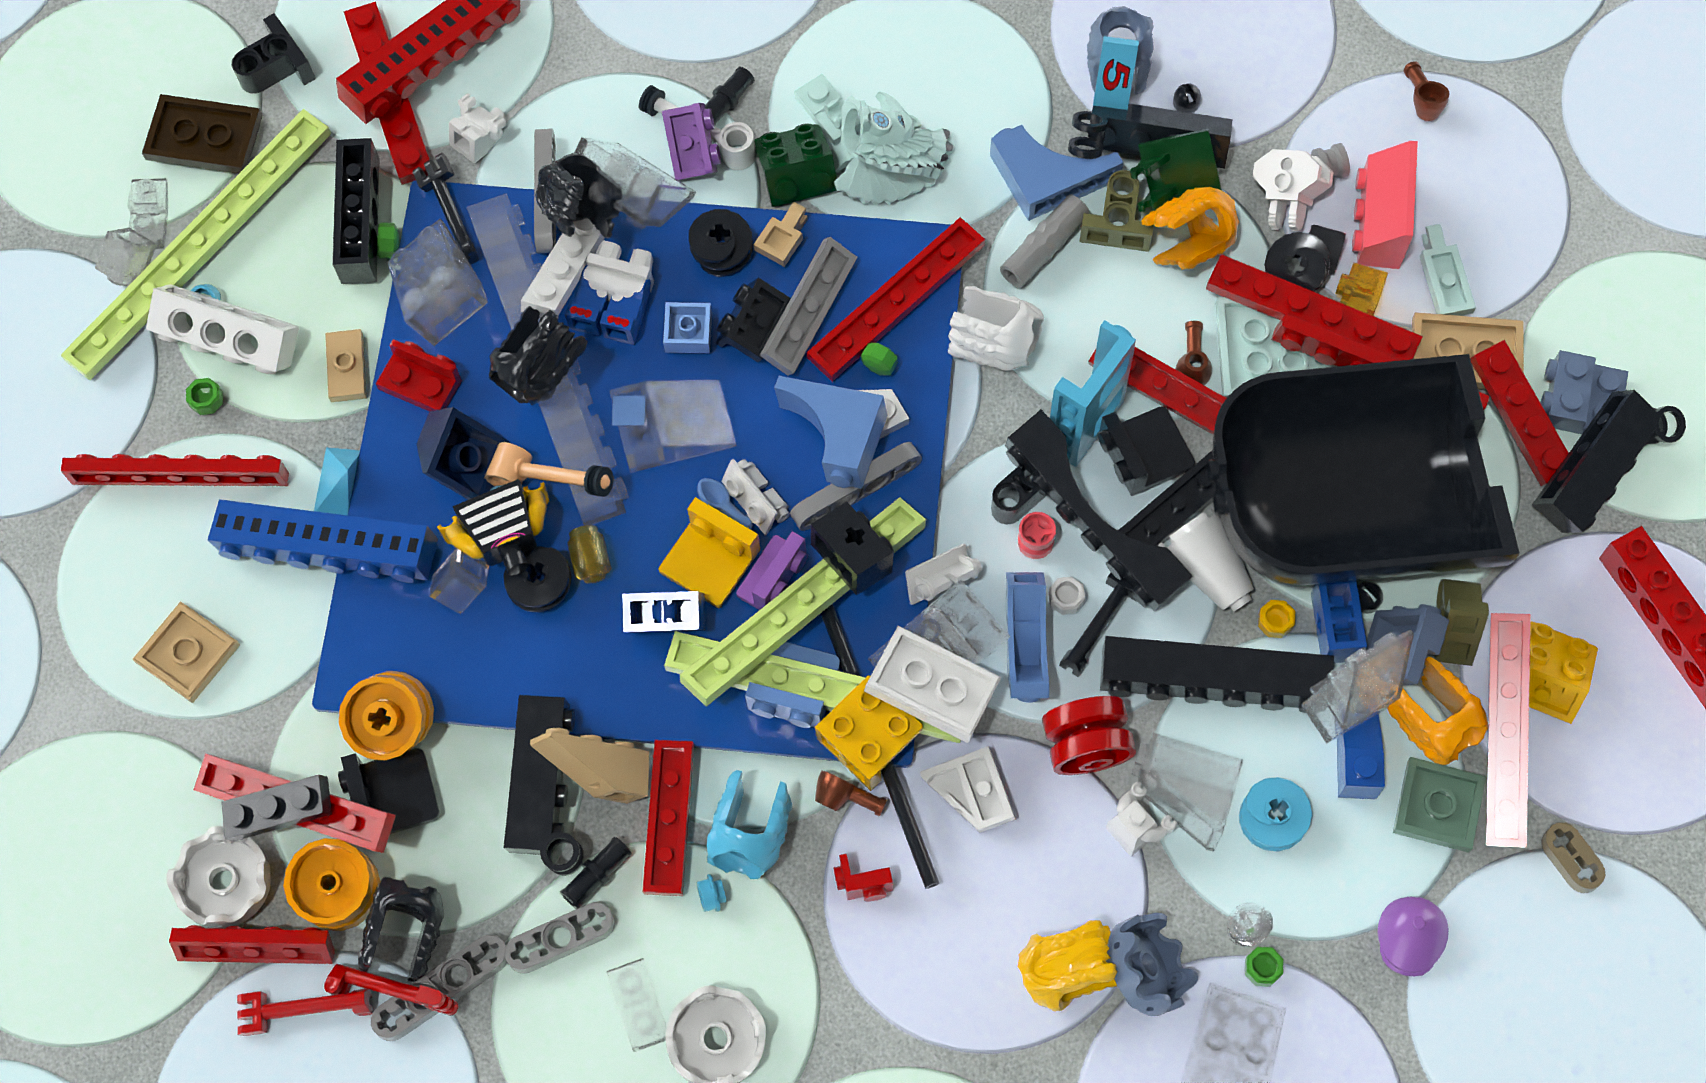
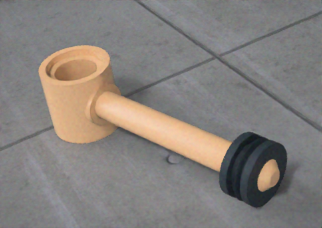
M505 442L498 444L485 475V479L493 486L505 485L517 479L520 480L522 485L523 480L526 478L584 486L585 491L589 495L605 497L611 492L614 482L612 470L608 467L593 465L587 471L532 464L533 457L528 451L517 445Z

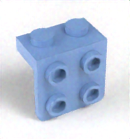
M787 642L771 653V655L836 671L840 667V659L836 655ZM749 682L745 695L748 710H751L758 716L785 719L791 724L803 728L815 727L825 717L824 701Z

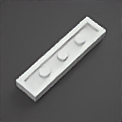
M588 218L573 221L575 231L572 237L562 233L521 299V312L528 306H531L540 312L539 317H542L549 310L553 311L555 315H559L580 280L582 271L586 266L588 254H595L605 238Z

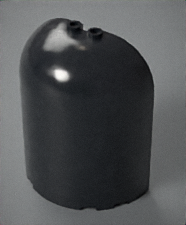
M1469 354L1264 374L1250 379L1236 388L1227 397L1218 412L1213 434V459L1207 460L1206 466L1209 482H1214L1215 493L1213 494L1214 512L1216 516H1220L1226 535L1242 560L1255 571L1269 579L1291 585H1315L1508 566L1520 554L1503 485L1490 486L1477 438L1486 418Z

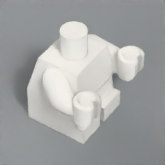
M467 93L458 100L461 116L459 118L455 117L449 122V146L475 164L489 153L496 141L502 137V128L506 126V120L502 110L497 107L490 112L481 106L472 108L476 105V98L474 96L470 98L471 94Z
M1135 782L1131 790L1120 797L1116 808L1118 814L1108 821L1106 825L1107 831L1120 843L1130 857L1147 843L1162 840L1167 834L1172 833L1177 825L1175 820L1171 822L1172 817L1170 815H1166L1158 826L1155 820L1138 803L1137 800L1143 799L1147 792L1145 787L1141 788V782Z

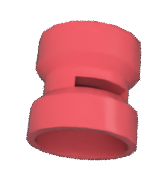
M1043 512L1029 513L1021 520L1018 533V547L1024 556L1031 559H1041L1051 553L1056 535L1054 520Z

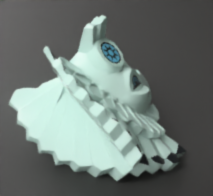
M879 91L875 96L880 102L881 109L873 108L867 105L865 100L860 101L850 96L842 106L841 143L831 150L836 173L846 167L845 172L834 181L837 191H846L849 198H859L862 203L871 201L874 205H878L884 201L889 205L896 199L903 200L909 194L918 193L923 187L929 188L933 186L935 179H938L944 170L943 166L947 162L954 146L947 141L950 131L943 128L935 131L930 129L921 130V122L913 115H909L901 104L887 93ZM858 113L861 123L860 135L855 131V120Z

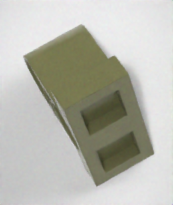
M1119 170L1109 177L1103 216L1083 213L1079 242L1149 252L1154 225L1145 226L1142 225V221L1135 220L1139 180L1138 178L1132 179L1130 171ZM1123 190L1129 194L1121 195L1118 194L1116 191ZM1120 221L1125 225L1116 226L1113 225L1111 222Z
M1441 579L1438 586L1436 608L1441 610L1442 616L1449 619L1440 654L1434 655V659L1444 663L1473 666L1489 616L1488 603L1482 602L1480 583Z

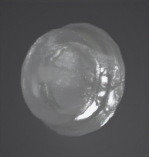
M1246 902L1236 906L1230 912L1227 920L1229 939L1234 944L1242 947L1255 946L1269 936L1273 928L1271 912L1266 907L1253 902Z

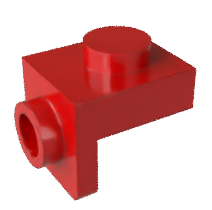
M847 853L839 855L840 866L833 867L837 889H845L847 900L863 897L866 902L877 901L887 897L886 892L893 891L890 867L851 875Z

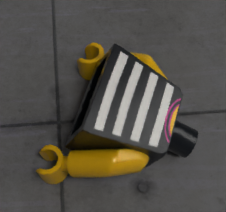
M517 479L452 507L456 516L452 517V524L447 527H442L440 524L437 528L447 544H452L471 558H483L488 566H494L503 562L509 575L520 574L529 567L524 553L537 546L535 536L543 529L547 504L549 502L545 483H540L541 486L536 490H529L528 486L522 487L520 480Z

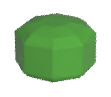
M394 223L378 224L377 256L379 258H394L399 249L398 228Z
M868 343L861 354L862 363L877 375H891L898 364L897 356L889 348L879 343Z
M210 378L195 379L186 388V402L199 415L214 414L223 404V391Z
M1257 947L1245 958V976L1255 986L1271 987L1283 975V958L1272 947Z

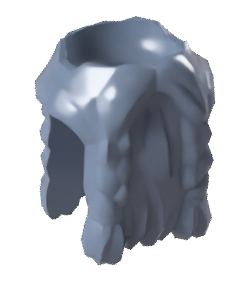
M1125 6L1112 7L1101 13L1090 26L1091 32L1089 33V42L1087 44V66L1094 92L1103 37H1108L1112 30L1121 27L1131 30L1136 40L1139 41L1135 63V94H1139L1146 89V82L1152 64L1151 57L1154 50L1152 38L1154 25L1151 17L1143 16L1136 10Z

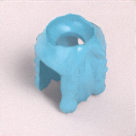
M736 770L729 776L725 792L722 794L717 810L714 813L712 828L707 836V863L723 870L725 873L735 871L747 875L750 879H759L779 858L780 847L785 842V834L787 833L789 812L793 809L792 802L787 792V784L780 781L764 833L750 834L733 828L744 795L743 782L741 780L743 773Z

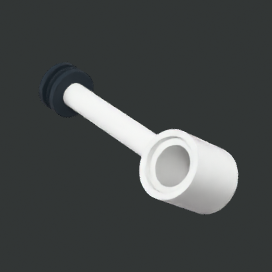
M653 85L648 86L644 90L638 105L639 110L648 113L650 116H655L658 112L662 114L664 110L679 108L666 101L665 92ZM732 122L722 129L714 126V129L710 130L711 140L718 143V147L721 149L722 160L727 167L733 170H744L755 162L754 135L748 125L741 122ZM735 145H743L739 148H733Z

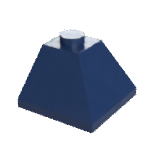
M454 407L429 412L416 444L423 474L469 500L492 489L493 485L485 479L486 472L498 444L510 442Z

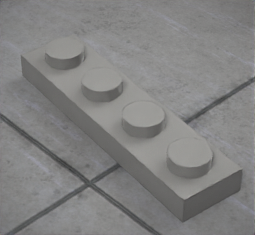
M828 237L822 241L760 353L762 358L787 376L794 374L857 259V256L833 238Z

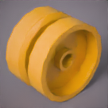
M386 671L361 680L347 691L340 705L339 726L344 740L355 752L368 759L385 761L403 755L426 738L433 724L434 706L430 693L418 679L405 672Z
M323 838L306 844L294 854L286 868L283 887L288 904L298 916L324 930L344 931L358 926L367 919L370 907L373 904V894L380 882L376 866L367 855L356 847L339 839Z

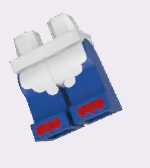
M603 240L596 254H588L586 266L582 271L573 301L568 303L564 315L569 329L600 336L602 332L604 338L635 345L649 294L654 284L651 273L652 255L649 251L634 249L630 261L619 260L622 252L620 246Z

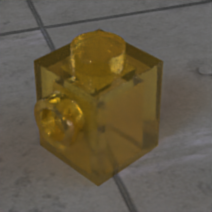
M1353 262L1349 275L1341 274L1335 294L1341 295L1340 303L1374 316L1388 273Z

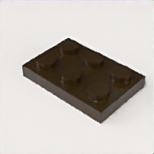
M160 94L142 155L148 161L239 174L249 164L263 117L260 108Z

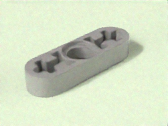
M593 902L513 937L505 947V959L510 967L518 973L525 974L535 971L606 939L614 929L613 915L609 908L602 903ZM592 913H597L599 917L606 916V919L601 922L602 929L595 931L592 926L584 928L581 932L585 937L580 940L578 939V933L571 922L577 920L578 925L582 927L591 922L590 915ZM556 928H566L570 931V941L563 948H554L549 943V936ZM541 936L542 944L548 952L547 955L542 956L540 949H537L528 954L530 961L527 963H523L520 959L514 960L513 957L519 954V946L524 945L528 950L539 946L535 938Z

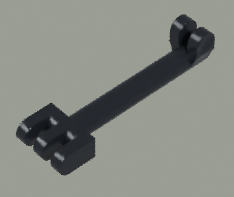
M441 152L435 156L440 167L439 169L430 159L424 163L428 176H426L421 167L415 168L413 174L421 190L425 192L431 189L434 190L459 247L450 251L452 258L460 265H471L476 263L479 257L445 183L446 180L455 174L448 158Z
M1111 572L1107 577L1106 584L1113 587V591L1073 649L1066 652L1059 664L1065 670L1068 667L1073 669L1072 674L1077 677L1082 674L1086 667L1087 661L1085 656L1125 598L1128 596L1136 601L1131 594L1132 586L1124 578L1119 580Z

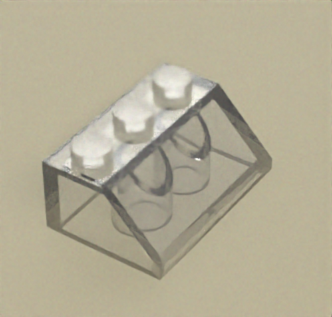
M581 137L574 153L583 154L596 162L602 172L606 173L608 177H611L616 184L622 187V200H618L616 203L621 205V212L628 215L626 221L638 228L645 229L646 226H663L689 203L696 194V191L619 143ZM572 176L574 180L580 181L582 185V181L579 177Z

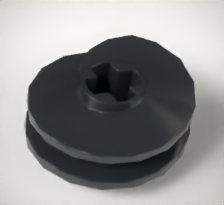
M713 209L702 213L693 221L689 229L691 254L708 274L717 277L730 276L742 270L750 261L753 252L752 232L747 221L738 213L727 209Z
M1295 232L1282 236L1272 244L1267 252L1264 266L1265 272L1315 292L1324 284L1329 276L1332 258L1328 247L1321 239L1309 233ZM1303 257L1301 264L1305 266L1304 270L1294 273L1295 265L1291 263L1292 259Z
M536 546L534 549L524 553L529 567L524 572L517 575H509L505 568L503 578L506 592L517 607L527 612L540 613L553 609L565 599L570 590L572 576L568 561L561 552L552 547ZM541 575H544V579L539 581L538 579H540ZM536 576L535 582L532 583L531 579Z

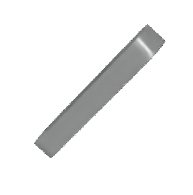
M553 128L535 129L534 237L537 254L551 253L556 244V225L548 220L546 215L542 214L535 196L539 170L542 166L550 165L556 161V143Z
M912 442L900 444L872 460L862 489L855 487L841 488L830 484L799 502L793 507L790 515L801 531L811 529V523L843 503L848 502L850 505H853L909 473L920 464L922 457Z
M495 935L482 936L410 985L416 987L422 985L439 990L457 1001L506 966L507 961L504 953L506 944ZM490 945L492 949L500 947L496 952L498 959L495 962L491 963L488 959H485L477 964L482 972L476 975L474 968L466 959L472 956V959L477 962L485 956L483 949L486 946ZM462 966L466 968L468 978L463 985L459 987L448 985L447 974L453 967ZM391 997L374 1010L371 1016V1027L381 1039L396 1041L438 1014V1012L431 1011L428 1008L419 1010L415 1008L413 1002ZM403 1001L409 1011L415 1015L411 1020H409L406 1014L399 1017L395 1021L397 1028L393 1031H390L387 1027L381 1029V1026L385 1024L383 1017L387 1013L395 1017L404 1011L399 1006Z

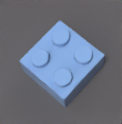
M666 302L663 339L665 353H710L711 303Z

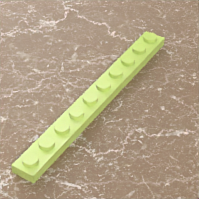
M302 109L61 354L64 361L88 380H91L147 323L153 288L169 284L182 287L331 135L329 127L305 109Z

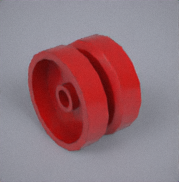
M1116 696L1089 697L1062 704L1043 715L1042 724L1045 737L1050 742L1056 743L1049 753L1055 773L1070 776L1098 772L1120 765L1135 756L1136 747L1133 735L1127 729L1122 728L1128 721L1123 699Z

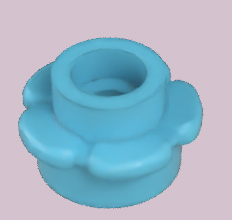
M708 874L707 879L697 881L701 905L704 912L714 909L719 912L721 909L720 904L726 902L724 887L721 879L713 881L712 875Z

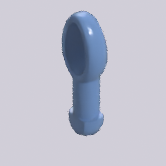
M703 478L699 481L697 492L701 501L750 530L752 529V521L730 502L729 492L723 484L709 478Z

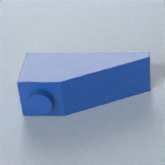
M1336 686L1338 798L1377 799L1385 788L1384 748L1375 687Z

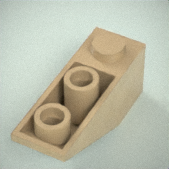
M563 728L547 729L545 734L530 740V746L594 798L628 804L648 796L649 751L636 749L633 743L602 742V737L597 735L573 736L569 735V730Z

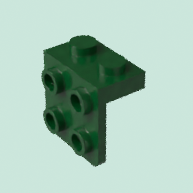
M801 124L792 130L780 133H765L754 140L756 154L764 172L768 197L772 207L837 191L834 183L837 175L833 154L820 125Z

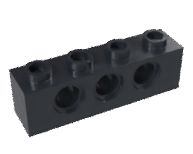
M372 138L336 140L332 265L341 284L377 282L380 159Z

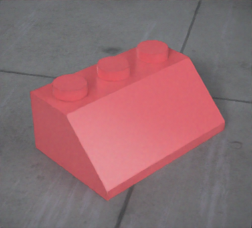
M1408 141L1370 154L1367 157L1364 168H1358L1355 188L1361 189V199H1356L1354 220H1359V230H1354L1352 239V251L1358 252L1357 265L1400 269L1413 237L1418 141Z

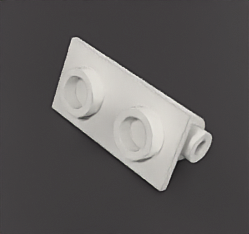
M734 459L730 461L721 482L725 485L729 495L734 497L746 511L752 523L756 524L764 535H767L775 519L778 523H781L789 517L788 505L773 488L763 493L760 491V489L767 486L768 481L755 467L753 462L748 463L746 459L738 463Z
M963 543L906 570L910 604H916L924 599L930 601L934 599L935 595L951 588L956 583L959 584L967 579L977 578L979 572L982 571L980 561L977 558L971 559L967 556L966 544Z

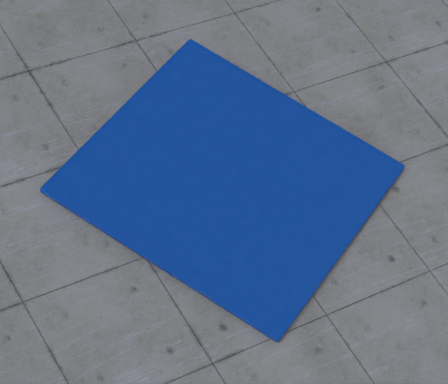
M416 180L413 181L408 197L348 516L427 525L438 538L428 580L414 579V582L406 583L398 581L390 575L379 574L378 578H369L351 570H344L341 574L336 573L312 699L314 709L319 712L339 714L340 705L347 691L358 682L382 672L398 671L405 672L418 679L428 690L434 706L433 723L515 730L519 695L565 697L570 704V709L575 710L574 730L569 732V735L573 736L597 735L602 737V739L654 744L655 740L693 741L694 748L840 762L817 740L815 727H799L791 724L788 720L777 717L765 718L748 710L745 698L746 690L730 687L706 707L680 683V674L665 670L664 664L674 632H623L622 594L690 592L661 575L658 568L690 523L687 508L695 497L700 499L697 492L699 481L703 478H709L723 484L721 481L732 459L737 463L743 459H746L748 463L753 462L755 467L768 481L767 486L760 489V491L763 493L773 488L788 505L787 511L789 513L799 502L832 484L826 481L822 465L825 440L819 430L806 418L779 407L774 389L778 376L852 390L892 389L909 417V424L880 438L872 460L905 442H912L922 460L909 473L851 506L856 512H863L868 520L871 521L900 497L926 519V526L894 553L891 574L858 595H855L851 589L833 603V606L861 677L866 678L872 675L898 626L925 639L928 601L924 599L916 604H910L905 571L933 558L953 356L948 353L949 343H951L948 335L952 329L950 320L953 313L958 310L962 267L876 342L889 348L898 358V364L891 375H877L871 372L862 363L860 357L832 382L807 359V352L951 224L805 212L804 215L808 216V219L799 230L803 235V240L784 267L754 250V243L772 217L779 221L783 220L787 213L785 210L622 197V200L616 201L617 204L621 205L619 216L611 220L615 224L611 238H604V240L620 246L622 252L619 260L629 262L634 249L649 251L653 259L651 273L654 284L649 294L635 345L604 338L602 332L600 336L569 329L570 332L575 333L573 339L578 336H584L588 341L584 353L576 359L574 365L569 368L568 374L556 386V391L551 399L530 405V403H519L489 379L491 365L489 356L495 348H500L508 333L514 329L515 323L520 320L522 314L521 299L550 254H537L534 237V189L445 182L479 257L476 263L460 265L454 261L450 254L451 250L459 247L434 190L431 189L425 192L419 188ZM713 209H727L738 213L747 221L752 232L753 252L750 261L742 270L730 276L717 277L708 274L696 262L690 251L689 229L693 221L702 213ZM556 226V243H557V241L559 240L560 236L562 235V232H561V231L559 230V228ZM825 238H833L857 256L855 263L794 374L787 376L764 358L756 362L728 343L723 347L715 344L720 335L717 327L727 313H732L736 305L732 301L733 297L743 283L748 285L759 277L791 298ZM579 282L558 315V322H563L567 326L568 323L564 314L568 303L573 301ZM666 302L711 303L710 353H665L663 339ZM393 339L402 343L406 341L413 342L419 345L427 354L434 357L439 354L451 359L456 364L462 382L447 408L454 407L508 440L511 444L525 449L533 457L532 464L587 471L589 467L596 465L608 467L612 470L614 477L611 492L605 497L589 495L585 491L584 486L526 478L522 482V487L528 486L529 490H536L541 486L540 483H545L549 502L547 504L543 529L535 536L537 546L552 547L561 552L567 559L571 571L570 590L565 599L553 609L539 613L527 612L517 607L509 598L504 586L503 574L505 566L503 562L494 566H488L483 558L473 559L455 548L452 544H447L439 532L438 525L441 524L442 527H447L452 524V517L456 516L452 506L468 499L422 472L416 443L429 411L380 391L376 386L377 380L393 355L389 346ZM613 396H645L644 425L612 426ZM730 495V502L744 516H746V511L742 508L738 501ZM791 515L781 523H778L775 519L767 535H764L759 527L752 523L751 530L758 534L760 551L721 608H716L705 601V631L679 632L721 642L759 611L757 608L739 599L736 592L773 536L778 535L787 540L793 531L805 538L808 558L801 571L793 574L787 583L788 587L823 559L811 545V529L801 531ZM541 575L540 579L538 580L542 581L544 579V575ZM536 576L531 579L532 583L535 582ZM821 614L786 641L787 643L836 655ZM915 738L892 759L895 767L908 768L911 766Z

